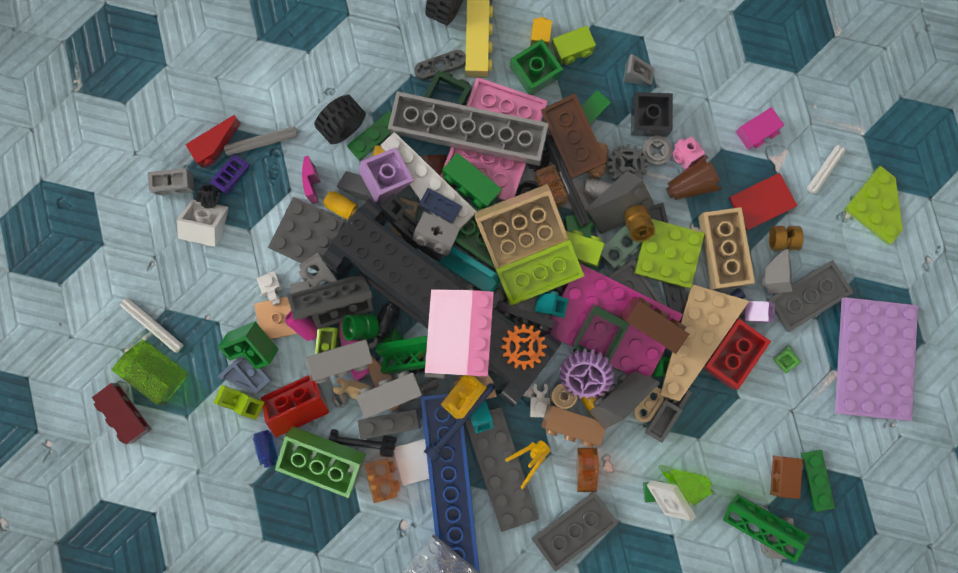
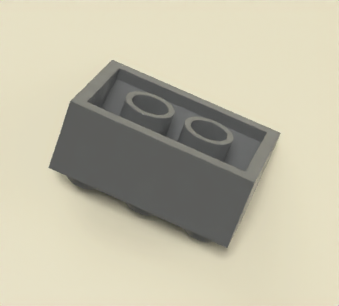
M636 371L630 374L625 372L617 379L618 384L611 385L609 391H605L607 394L604 397L600 396L593 402L595 406L590 412L606 429L623 421L660 383Z

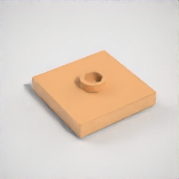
M288 297L280 298L281 303L275 306L270 301L254 304L258 325L271 340L298 334L286 325L285 317L291 311Z

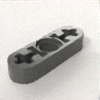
M454 50L419 62L414 68L415 76L420 81H426L434 78L437 70L452 72L461 69L466 64V55L462 50ZM455 56L462 58L460 63L454 61ZM448 58H450V62H451V66H450V67H449V62H448V60H447ZM438 61H443L446 66L444 69L439 70L435 67V64ZM430 64H432L433 73H431ZM420 68L427 70L425 75L419 73Z

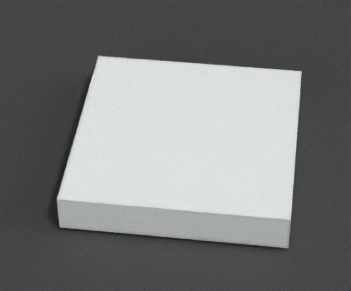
M425 439L395 447L394 454L403 486L429 479L427 454L424 452L426 449Z
M652 480L647 484V487L666 516L688 521L694 520L696 515L677 485Z

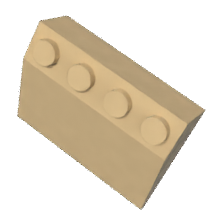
M548 184L474 212L475 220L495 269L568 240Z

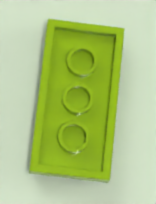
M570 239L496 268L511 305L584 277Z

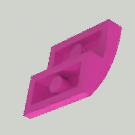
M307 155L304 157L302 165V183L306 197L312 204L319 202L314 184L319 183L320 179L314 163Z

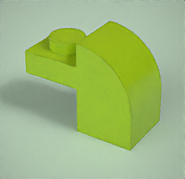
M221 385L213 403L231 409L242 416L257 420L265 402L239 389Z

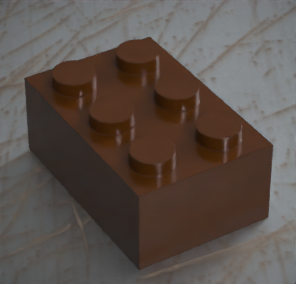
M640 296L638 299L632 297L620 314V317L677 354L690 335L684 331L686 326L673 318L669 321L668 318L670 316L658 308L651 309L653 305Z

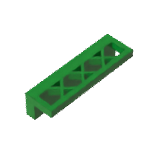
M428 335L377 344L376 352L383 357L380 372L388 374L425 368L426 359L422 362L419 359L427 353ZM408 357H413L407 364H403ZM390 360H397L392 366L388 367Z
M739 494L730 502L723 521L794 563H797L811 537L806 532ZM732 511L739 515L740 521L730 517ZM749 524L757 525L759 531H753ZM767 534L776 536L778 542L769 540ZM786 545H791L798 549L796 555L789 552Z

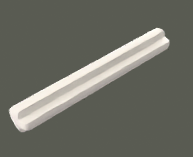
M125 298L120 303V306L171 350L178 353L183 348L181 342L130 299Z

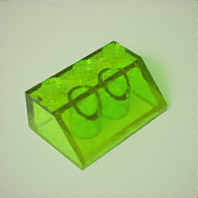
M143 339L125 352L111 369L156 405H165L189 374Z
M662 464L658 466L669 484L677 485L688 504L695 506L714 493L711 489L713 485L706 475L703 476L690 470Z

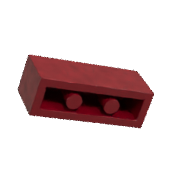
M110 383L91 397L95 402V408L104 414L106 423L117 432L116 436L121 443H125V445L133 444L152 430L118 383Z

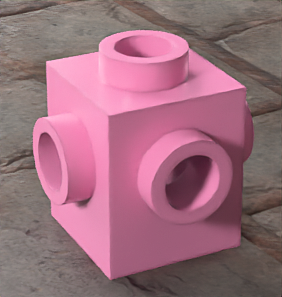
M691 136L686 140H679L675 144L672 155L675 161L686 170L703 157L705 152L699 142L695 141Z

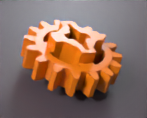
M522 324L521 329L514 326L513 333L509 330L507 331L509 338L503 337L502 340L506 342V345H502L501 349H506L503 357L508 356L510 358L507 362L508 364L513 361L515 363L514 368L522 365V369L525 370L528 364L531 368H534V361L538 364L541 363L538 357L545 356V353L541 351L547 348V345H542L541 343L545 340V337L539 338L540 330L533 332L532 325L529 329H526L525 324ZM527 333L530 336L528 338H520L517 334ZM531 340L527 346V349L529 351L526 352L524 350L517 354L519 348L521 347L519 343L521 342L522 344H524L525 342ZM535 340L538 345L537 353L533 350V342ZM511 341L515 344V351L512 354L510 351ZM520 356H527L531 360L520 361L517 359Z

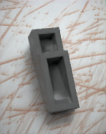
M688 389L679 402L664 397L645 433L663 443L683 411L682 408L692 391Z

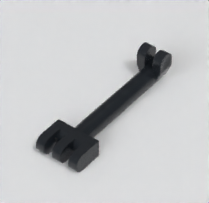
M331 429L328 439L341 445L380 449V456L390 458L394 456L393 450H395V443L397 442L396 437L386 435L383 436L382 442L340 437L339 431L336 429Z

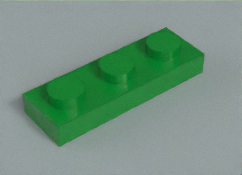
M388 111L347 145V148L359 162L371 153L375 146L382 144L391 135L388 130L391 111Z
M818 449L800 453L803 459L802 463L813 511L834 509V501L822 450Z

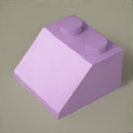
M396 147L365 159L360 163L359 173L374 201L377 203L387 200L391 194H398L414 182Z

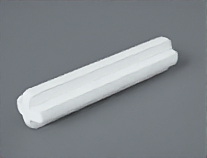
M837 145L808 185L807 190L810 193L815 194L818 192L845 153V148Z

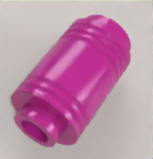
M292 311L285 317L287 326L306 339V341L317 338L318 329L313 320L309 317L294 320Z

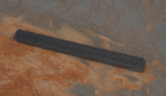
M548 128L544 147L580 227H585L590 224V219Z

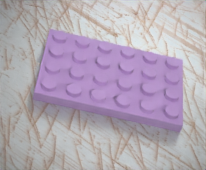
M842 298L835 414L912 421L918 305Z

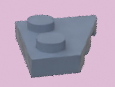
M244 356L237 358L218 375L220 379L229 381L255 394L259 393L272 381L262 368L255 370Z

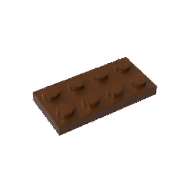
M575 93L541 109L546 123H549L548 128L571 179L607 163Z

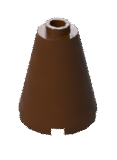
M707 155L701 157L668 183L669 187L666 188L670 199L674 197L675 200L722 190V186H717L720 180L712 162H706V159L709 158Z

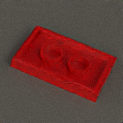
M780 173L728 198L733 208L742 207L746 231L797 207Z

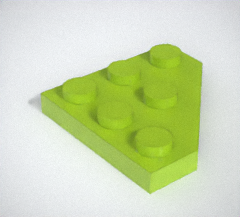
M879 166L844 210L887 245H890L902 232L903 226L896 177L882 166Z

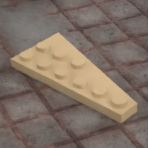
M692 284L681 319V324L686 326L684 331L690 335L677 354L673 352L671 354L660 396L678 402L681 400L749 302L748 300Z

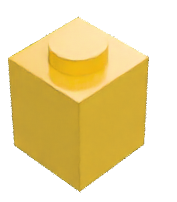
M544 17L533 19L530 46L542 39L547 47H549L552 20Z

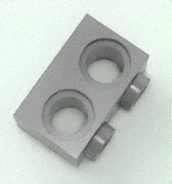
M187 168L148 172L149 191L156 196L194 192L193 173Z
M319 252L299 265L301 270L299 271L300 276L304 281L308 280L312 285L309 288L319 286L322 281H328L329 283L338 281L330 268L322 261ZM311 265L318 266V271L310 273L308 268Z

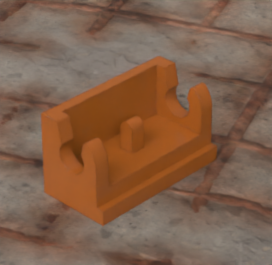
M773 456L770 495L800 499L803 459Z

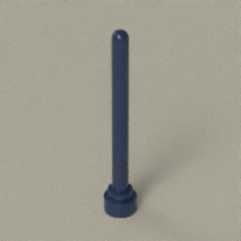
M490 383L486 386L485 391L464 418L457 419L436 444L429 445L424 450L434 462L441 456V449L493 392L495 389L494 384Z

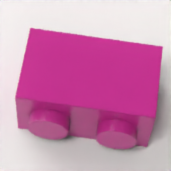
M770 107L742 125L736 131V134L747 150L752 147L757 149L765 143L764 140L770 137V139H773L781 133L779 130L784 124L774 109Z

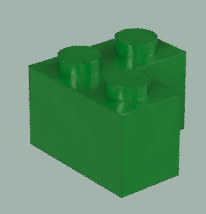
M256 321L227 332L218 345L220 351L229 361L244 356L255 370L270 365L279 350Z

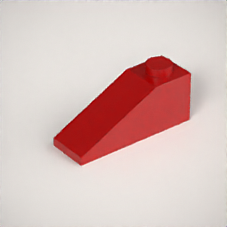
M233 115L185 144L196 163L202 168L211 166L215 162L214 160L219 158L224 150V146L228 144L241 123Z

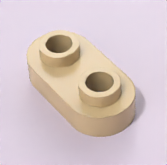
M656 387L651 392L656 394L655 400H652L649 394L633 410V415L637 421L645 423L653 418L664 400V397L660 396V388ZM641 409L646 411L645 416L640 415Z

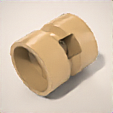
M561 383L551 389L550 400L555 407L568 409L576 403L577 394L572 396V391L566 392V386H562Z

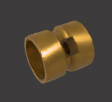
M635 205L625 211L624 220L632 240L642 242L654 235L655 227L645 206Z
M772 226L769 231L770 249L773 251H783L785 248L789 251L801 250L804 238L801 226H788L787 228L785 226Z

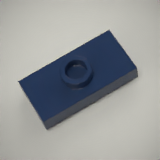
M427 188L418 204L420 207L452 224L463 208L461 205L430 188Z

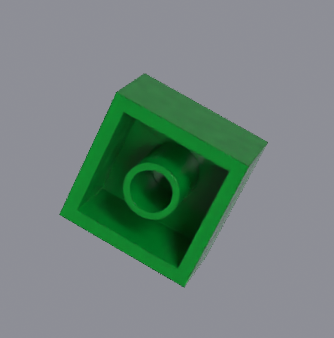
M542 39L510 60L511 70L529 95L536 94L562 76L563 68Z

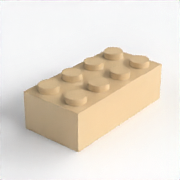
M742 207L702 213L698 220L700 231L705 233L702 243L710 290L715 291L754 284L755 280Z

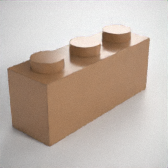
M547 405L541 425L542 428L546 429L545 433L554 436L560 433L565 435L564 439L572 442L579 439L583 441L582 445L593 448L594 444L601 446L605 429L597 420L551 405Z

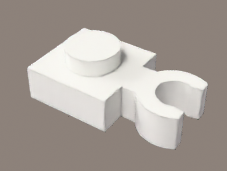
M534 384L533 391L536 394V398L530 397V417H544L547 405H550V398H545L548 386L544 384V390L539 392L537 384Z

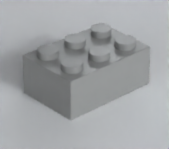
M366 340L304 357L310 381H316L318 384L329 381V376L335 375V377L348 375V370L351 369L357 372L368 369V364L373 363Z
M405 371L398 374V379L392 381L388 378L379 382V387L373 389V386H369L359 390L360 394L356 398L364 418H370L423 396L424 394L416 374Z

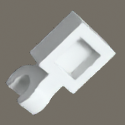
M272 271L258 277L257 281L264 297L268 296L273 306L280 304L281 301L277 291L282 290L276 272Z

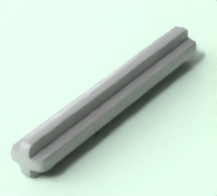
M295 126L227 144L224 146V150L230 156L298 137V131Z

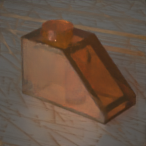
M577 448V492H597L600 467L597 448Z

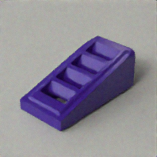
M234 154L212 178L210 183L229 195L250 164ZM235 161L242 166L241 169L233 165ZM232 168L235 171H237V173L233 174L229 171V169ZM226 173L232 177L231 180L225 177ZM224 180L227 184L224 186L220 182Z

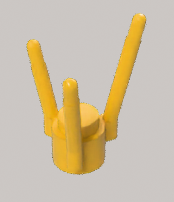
M539 441L537 444L532 442L529 446L505 459L508 462L531 450L530 455L533 460L529 463L528 467L531 468L533 465L534 467L520 486L521 489H524L538 467L550 453L549 446L543 441Z

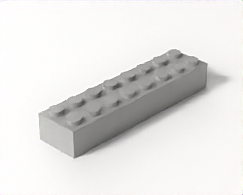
M397 91L388 130L391 134L395 132L398 136L540 166L549 123Z

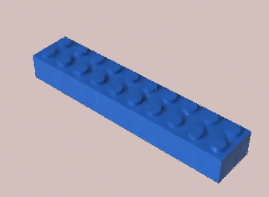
M449 393L421 396L426 448L429 445L436 444L457 420L440 405ZM463 424L441 449V456L436 462L427 455L439 573H480Z

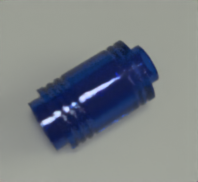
M269 430L253 434V443L259 465H264V468L276 465L275 461L278 460V454L272 433H269Z

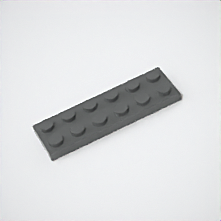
M498 407L489 410L493 420V429L475 434L470 417L465 423L501 532L539 519L528 486L526 485L524 489L520 488L525 477L518 457L508 462L505 461L507 457L516 453L502 408Z

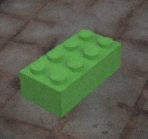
M293 426L284 437L275 470L349 498L356 486L366 454Z

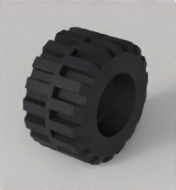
M427 0L425 15L448 26L456 17L463 0Z
M349 94L334 99L319 113L314 126L331 145L346 140L361 126L366 112Z

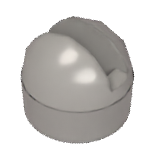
M335 393L332 402L336 407H344L348 403V396L346 393ZM337 395L340 396V399L343 402V404L340 405L336 397Z

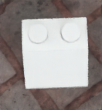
M191 199L177 219L178 239L201 243L207 246H216L223 234L228 207L216 205L214 208H204L201 206V202Z

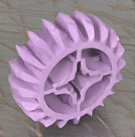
M585 348L583 353H581L577 349L575 355L570 353L568 358L563 360L560 368V379H562V386H566V392L572 391V396L577 394L580 400L584 396L589 401L591 396L597 399L598 394L604 396L605 391H609L610 385L613 384L614 371L612 370V364L608 363V358H602L601 352L595 354L593 349L590 353Z

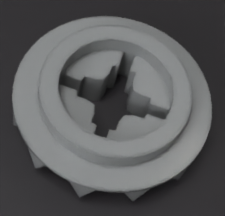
M651 136L642 146V155L647 156L646 161L652 165H662L672 155L671 143L663 136ZM662 146L660 150L661 155L657 153L652 156V152L654 151L652 147L658 148Z

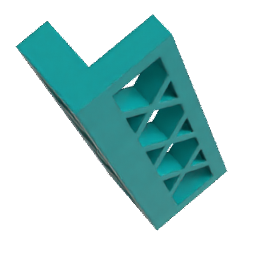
M453 246L448 256L444 254L440 261L433 259L482 291L494 292L501 282L495 272Z

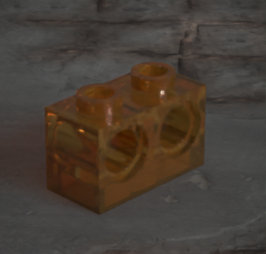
M555 165L537 170L535 174L537 183L540 186L548 184L556 207L565 205L568 201V196Z
M389 457L364 464L373 503L396 498L401 490L399 481L394 479L393 473L396 472L394 462L390 461ZM377 465L385 466L386 473L384 475H379L376 472ZM382 484L390 486L391 492L389 494L381 492Z

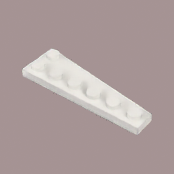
M395 132L381 144L384 152L395 147L397 148L414 179L410 187L420 200L427 188H430L463 207L453 225L461 229L475 215L474 212L477 211ZM428 211L431 215H433V216H435V217H437V218H439V219H442L441 217H439V216H437V215L431 213L430 211Z

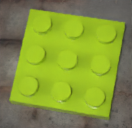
M651 219L655 227V233L650 239L642 241L634 274L691 289L705 233Z

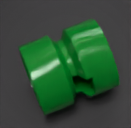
M361 314V316L347 315L342 321V333L348 341L374 339L378 335L379 324L376 316L373 314Z

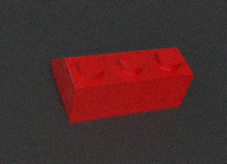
M309 375L261 397V400L265 402L263 405L265 423L275 437L286 434L293 426L298 428L330 413L320 385L316 381H310Z

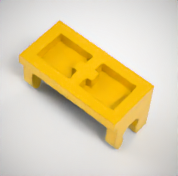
M463 375L440 405L454 418L462 419L487 387L474 376Z

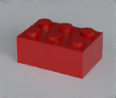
M737 319L702 369L729 388L739 389L771 341L742 320Z

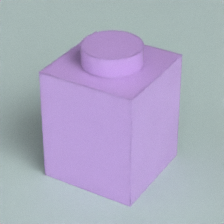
M748 302L743 310L745 321L751 323H774L775 304L771 302Z

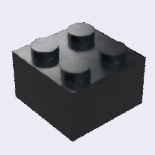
M635 92L631 98V136L658 135L668 137L673 131V93Z

